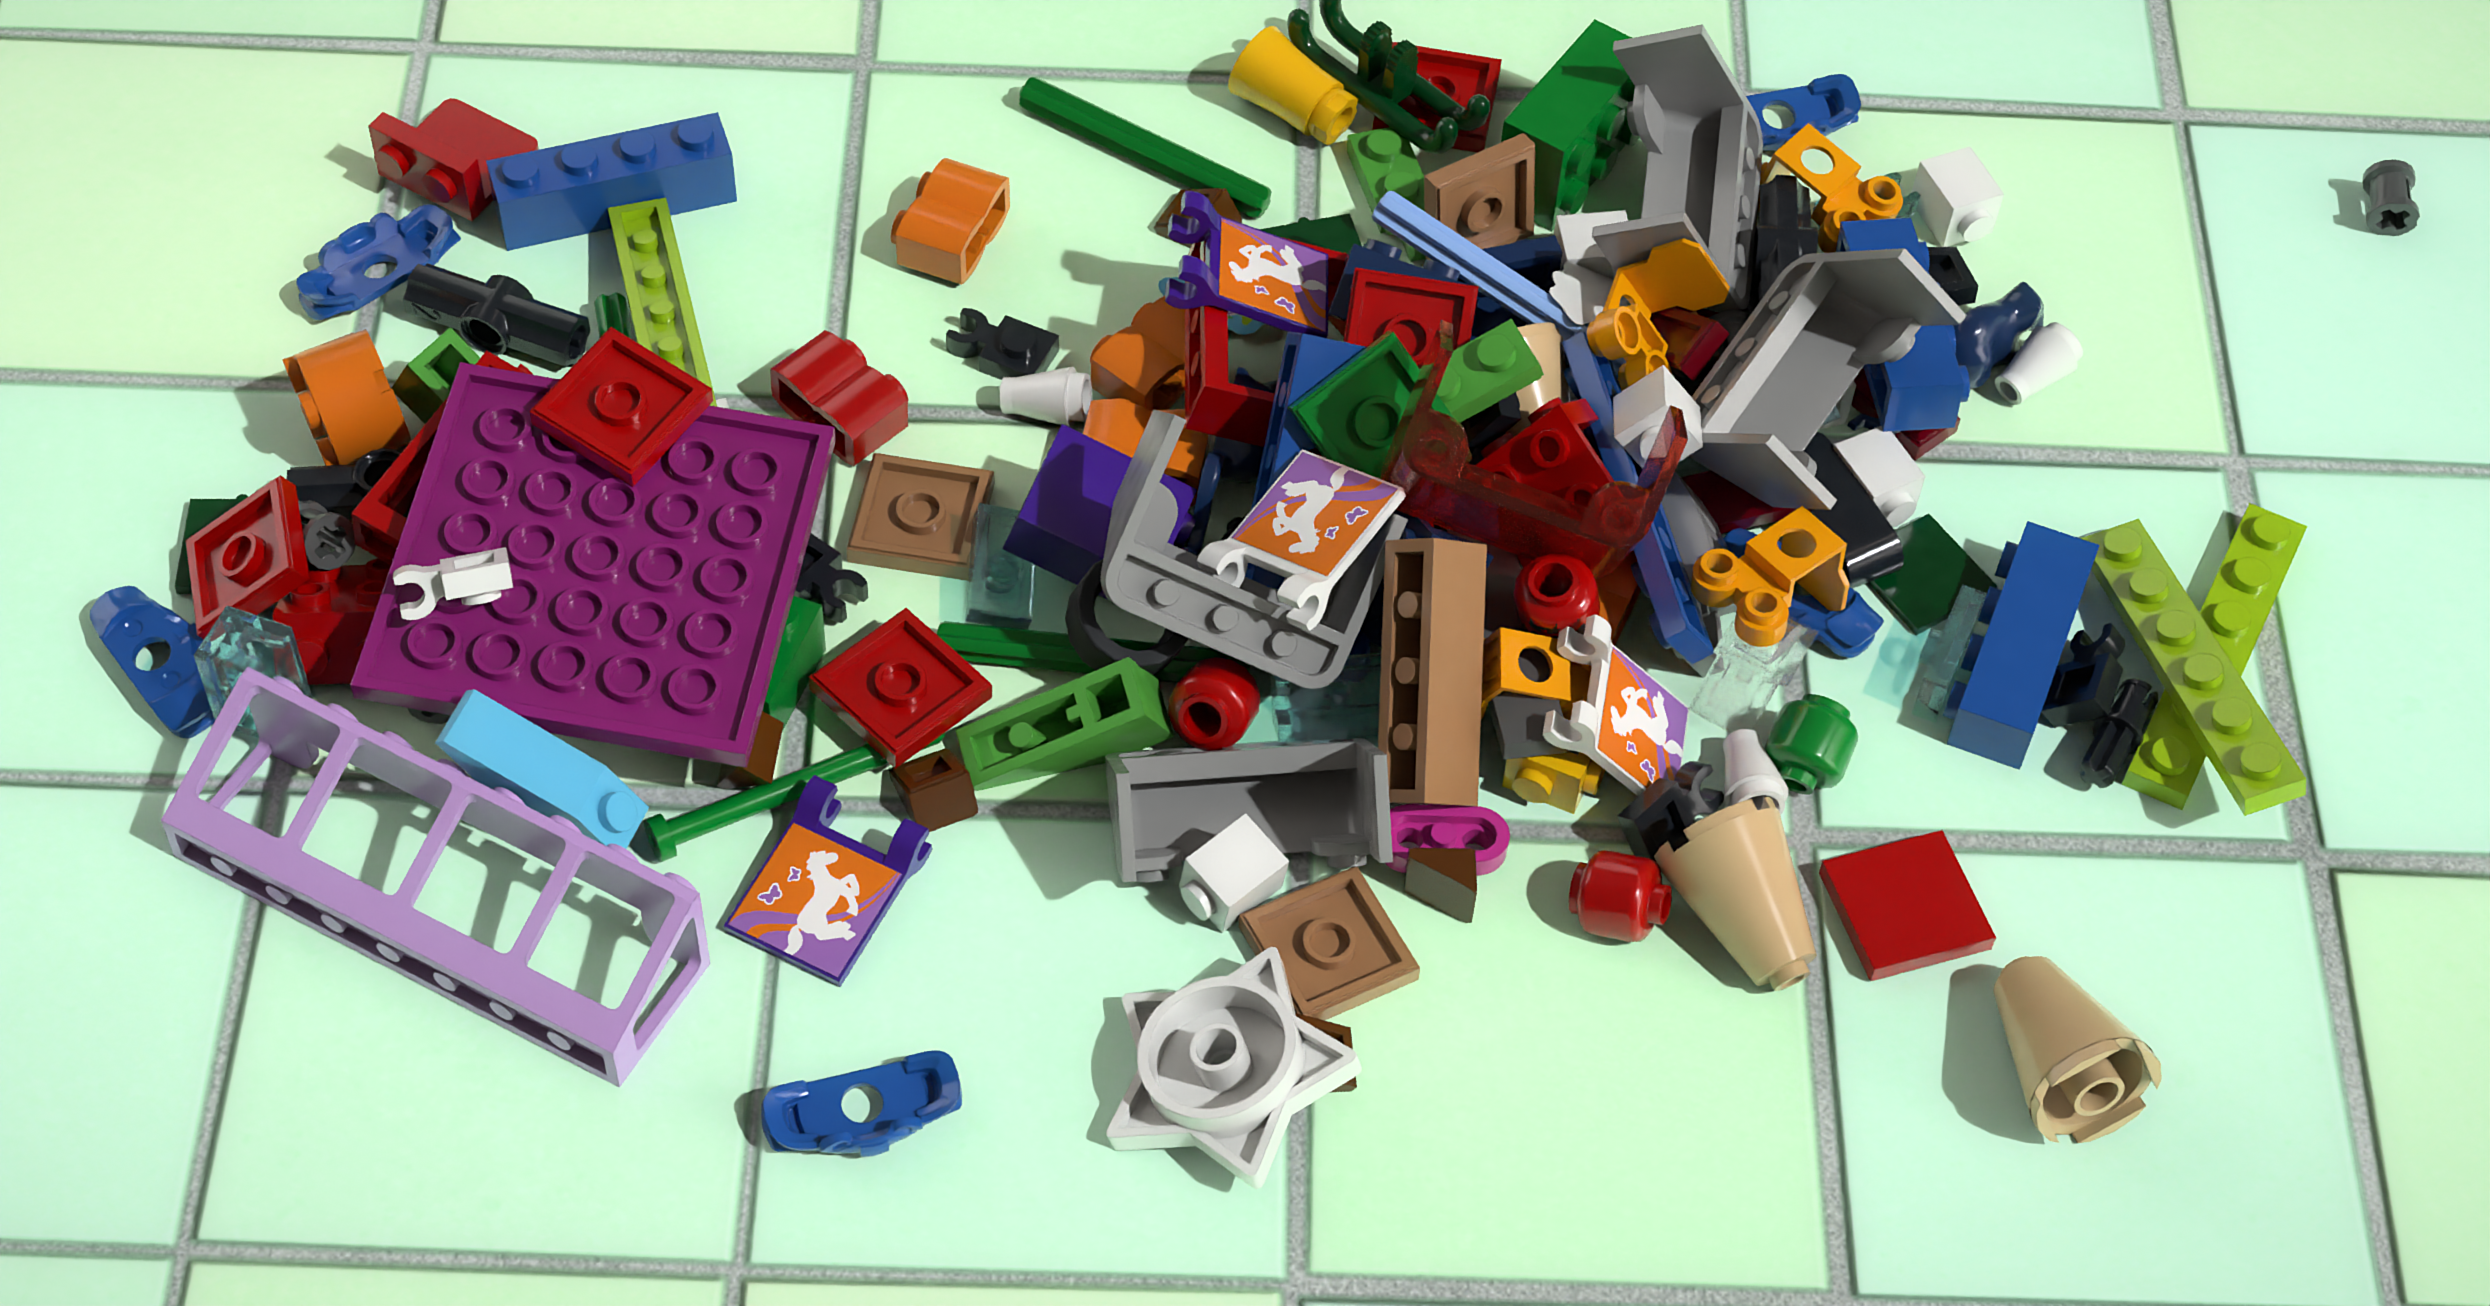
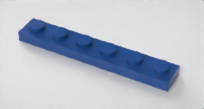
M1581 331L1562 342L1570 364L1569 367L1565 368L1564 376L1577 399L1585 398L1599 418L1584 429V432L1592 445L1599 449L1603 460L1602 463L1627 499L1628 509L1622 517L1615 521V524L1624 541L1630 547H1633L1637 562L1631 564V570L1636 583L1644 595L1651 599L1655 610L1654 613L1649 615L1652 631L1665 649L1673 647L1691 664H1694L1715 652L1697 601L1691 592V584L1654 480L1647 475L1614 437L1613 397L1622 392L1612 361L1605 356H1596L1589 346L1587 334Z

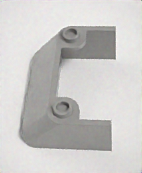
M1703 24L1614 41L1613 52L1635 85L1633 101H1630L1627 105L1628 125L1631 133L1634 136H1639L1648 150L1641 219L1593 227L1592 238L1610 262L1614 276L1620 267L1647 260L1652 247L1682 238L1699 243L1730 286L1724 303L1703 309L1718 313L1731 309L1744 310L1747 308L1750 300L1755 245L1754 236L1763 154L1762 131L1757 114Z
M1905 248L1812 253L1798 258L1777 277L1693 394L1692 398L1700 406L1703 447L1688 457L1772 507L1799 508L1804 506L1806 509L1831 510L1837 499L1814 477L1817 464L1804 452L1809 442L1865 364H1880L1886 361L1889 363L1895 362L1911 350L1915 343V334L1921 326L1960 325L1967 315Z
M1153 410L1113 502L1100 577L1104 594L1114 605L1127 612L1298 686L1318 689L1329 685L1341 673L1384 576L1386 540L1400 539L1408 519L1394 513L1391 514L1331 589L1326 609L1320 622L1311 631H1306L1288 623L1286 616L1294 607L1280 602L1277 597V590L1247 577H1244L1239 588L1213 577V573L1199 568L1196 562L1197 555L1167 543L1177 521L1178 507L1174 495L1165 485L1160 483V480L1186 423V419L1174 414Z
M1337 736L1236 743L1217 751H1205L1194 747L1138 750L1112 753L1105 756L1116 869L1123 882H1157L1170 879V868L1181 866L1182 861H1185L1188 856L1245 813L1282 854L1312 852L1314 855L1327 856V866L1334 868L1366 865L1367 855L1369 854L1379 863L1393 862L1387 754L1363 737Z

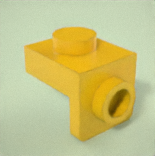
M1568 751V753L1506 759L1502 787L1515 791L1517 795L1529 802L1546 803L1575 814L1584 792L1593 795L1597 793L1606 770L1581 752L1578 755Z

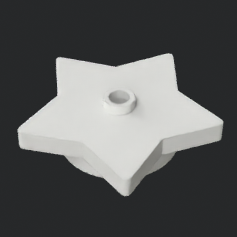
M1269 947L1228 976L1199 980L1188 984L1176 992L1125 993L1122 997V1002L1137 1050L1138 1069L1107 1128L1106 1135L1116 1151L1197 1146L1249 1186L1259 1189L1262 1188L1266 1181L1291 1116L1362 1072V1065L1357 1053L1353 1049L1296 1016L1284 964L1277 948Z

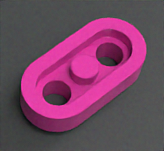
M1404 804L1390 809L1393 862L1385 864L1395 871L1401 873L1406 871L1409 848L1399 845L1403 842H1412L1419 848H1466L1465 846L1468 844L1480 845L1484 850H1475L1477 876L1494 872L1506 859L1510 840L1509 827L1497 812L1481 806Z

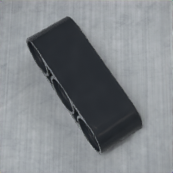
M1817 432L1804 452L1817 464L1814 477L1837 501L1831 510H1810L1816 518L1847 543L1842 569L1849 581V587L1853 589L1900 571L1903 566L1904 555L1898 535L1870 495L1833 449L1834 446L1823 433Z

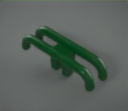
M1319 0L1320 14L1327 30L1339 44L1358 57V70L1356 74L1317 44L1310 31L1309 14L1305 10L1298 8L1289 13L1287 29L1288 36L1293 45L1322 70L1340 81L1344 86V90L1358 99L1357 103L1419 149L1427 153L1442 154L1454 146L1458 130L1474 131L1485 124L1490 112V102L1487 97L1480 94L1472 96L1466 108L1417 73V54L1419 52L1414 44L1406 39L1398 42L1392 49V29L1384 22L1376 21V23H1372L1363 34L1344 15L1341 0ZM1411 96L1441 119L1436 124L1435 130H1433L1399 106L1398 103Z

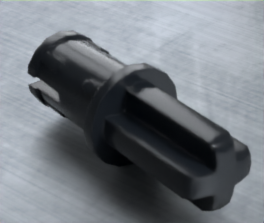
M2135 678L2123 681L2113 699L2109 714L2097 718L2092 726L2094 738L2081 761L2082 768L2079 772L2081 779L2085 783H2094L2099 788H2106L2112 785L2128 754L2136 752L2138 746L2142 744L2143 726L2159 701L2158 693L2155 691L2150 693L2146 702L2143 703L2152 688L2149 683Z

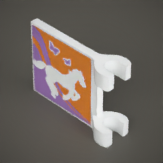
M1302 449L1230 537L1208 544L1201 551L1196 562L1199 568L1213 573V577L1238 588L1244 580L1248 563L1287 578L1279 588L1277 597L1280 602L1294 607L1286 616L1288 623L1306 631H1311L1320 622L1325 612L1331 589L1406 497L1404 489Z
M1594 614L1586 619L1584 635L1579 634L1571 627H1566L1559 632L1557 651L1564 658L1572 662L1592 666L1587 701L1580 700L1573 703L1571 720L1563 718L1555 710L1546 712L1543 736L1556 747L1586 754L1639 796L1658 778L1674 781L1683 762L1690 708L1614 646L1611 642L1612 629L1610 624L1604 618Z

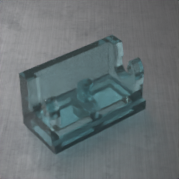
M226 606L194 654L214 719H217L237 680L247 667L270 678L274 676L284 677L294 683L304 695L312 698L292 627ZM248 705L235 730L259 738Z
M1381 653L1349 655L1339 676L1329 685L1318 689L1304 688L1271 674L1272 722L1278 742L1377 738L1379 732Z

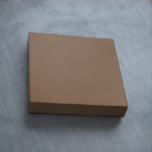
M1522 133L1424 175L1425 212L1480 249L1511 244L1533 236L1535 143Z
M873 453L846 549L847 562L970 581L995 485L994 471Z
M1351 867L1239 915L1238 927L1255 956L1269 947L1277 948L1284 964L1295 1013L1328 1020L1419 980L1420 966L1358 867Z

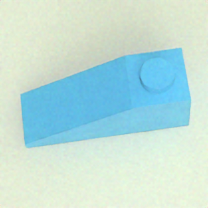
M475 689L467 690L435 742L475 781L491 789L495 787L506 788L516 794L527 807L547 817L552 815L564 817L577 826L583 835L605 846L612 843L627 849L649 809V806L606 765Z

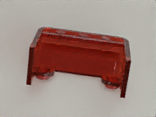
M1441 320L1381 469V480L1404 489L1406 497L1396 510L1530 560L1550 553L1566 554L1578 558L1593 572L1595 580L1613 573L1648 533L1687 444L1688 435L1682 409L1669 406L1636 485L1625 481L1607 483L1592 494L1586 507L1466 463L1469 443L1465 429L1455 418L1430 409L1453 353V324Z

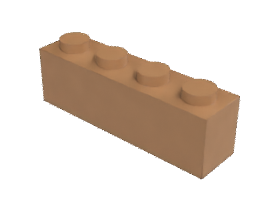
M1440 538L1386 540L1378 748L1387 754L1390 803L1478 806L1487 545Z

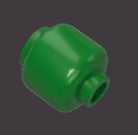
M1806 694L1801 700L1785 703L1779 710L1764 748L1785 781L1788 790L1810 795L1813 793L1814 788H1832L1843 779L1859 736L1856 726L1849 720L1851 716L1850 711L1839 702L1821 695Z

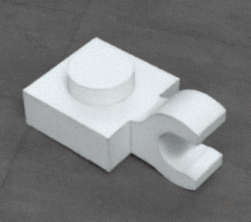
M506 547L440 559V564L433 566L405 565L393 572L395 585L416 583L424 590L423 596L418 601L400 604L401 617L406 620H417L427 616L433 611L437 601L443 596L446 597V600L461 598L464 605H476L494 601L502 596L501 590L513 588Z

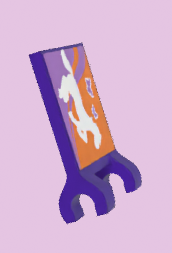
M1185 191L1181 198V214L1194 218L1187 219L1172 213L1168 223V237L1183 244L1206 241L1205 262L1194 256L1183 255L1179 261L1178 279L1191 283H1181L1169 278L1165 287V302L1179 309H1192L1213 305L1288 332L1327 338L1328 254L1222 217L1215 211L1207 197L1195 191Z
M813 775L799 798L791 822L723 927L725 932L841 987L903 886L911 876L924 866L933 848L932 844L925 841L930 834L929 829L907 818L897 828L887 854H883L828 828L836 819L842 807L841 801L833 798L838 788L837 785Z

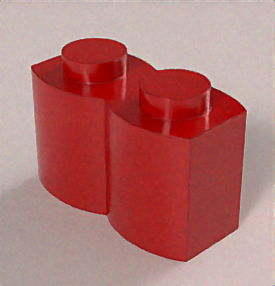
M824 330L770 369L772 396L781 408L794 420L835 427L836 441L833 453L851 466L858 464L908 427L909 399L903 385L893 375H883L875 368L868 366L861 349L849 339L842 340L837 335Z

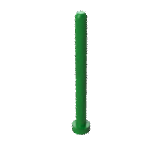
M945 733L922 750L939 744L945 737ZM865 744L774 779L772 784L756 786L666 821L661 813L643 820L645 832L659 862H663L677 856V845L800 798L806 784L813 775L836 784L888 764V762L869 744Z

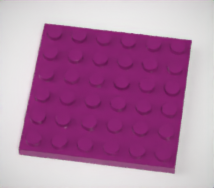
M460 362L350 684L354 699L452 715L467 690L475 689L549 733L747 768L836 441L835 427L709 405L637 484L632 487L532 425L529 411L560 379ZM506 547L513 588L501 590L502 596L500 598L483 604L464 605L461 598L446 600V597L443 596L437 601L435 608L427 616L417 620L402 619L400 604L418 601L423 596L424 590L416 583L395 585L393 572L396 569L405 565L433 566L440 564V559Z

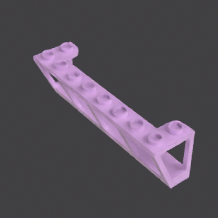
M247 667L237 680L161 819L174 857L619 1088L711 964L700 893L682 876L671 872L663 875L641 864L624 847L612 843L605 846L583 835L578 827L566 818L558 815L547 817L527 807L510 790L503 787L491 789L471 779L454 762L447 759L435 761L415 751L398 734L391 731H383L381 734L358 722L354 715L342 706L334 703L326 706L304 695L288 679L281 676L270 678L250 667ZM249 705L259 735L258 745L208 803L200 799L199 794ZM319 748L329 753L284 836L274 837L224 811L225 807L269 755L295 767L308 769L319 757ZM348 763L441 809L398 891L393 895L385 894L302 851L304 843ZM460 819L555 867L512 949L507 953H500L413 908ZM573 877L639 909L645 933L653 942L624 999L616 1009L607 1008L527 966ZM672 957L685 964L686 966L634 1035V1025L669 958Z

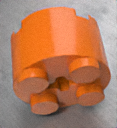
M366 329L356 333L352 332L282 359L295 393L307 390L298 394V398L313 438L316 439L326 435V437L316 440L325 466L356 464L364 454L372 450L382 448L397 450L412 441L394 391L390 388L380 357Z

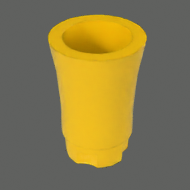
M1276 26L1266 27L1247 44L1236 60L1228 81V89L1232 94L1259 105L1285 120L1306 136L1313 135L1317 140L1326 145L1333 144L1348 129L1358 111L1356 108L1358 99L1344 90V86L1340 81L1322 70L1297 49Z

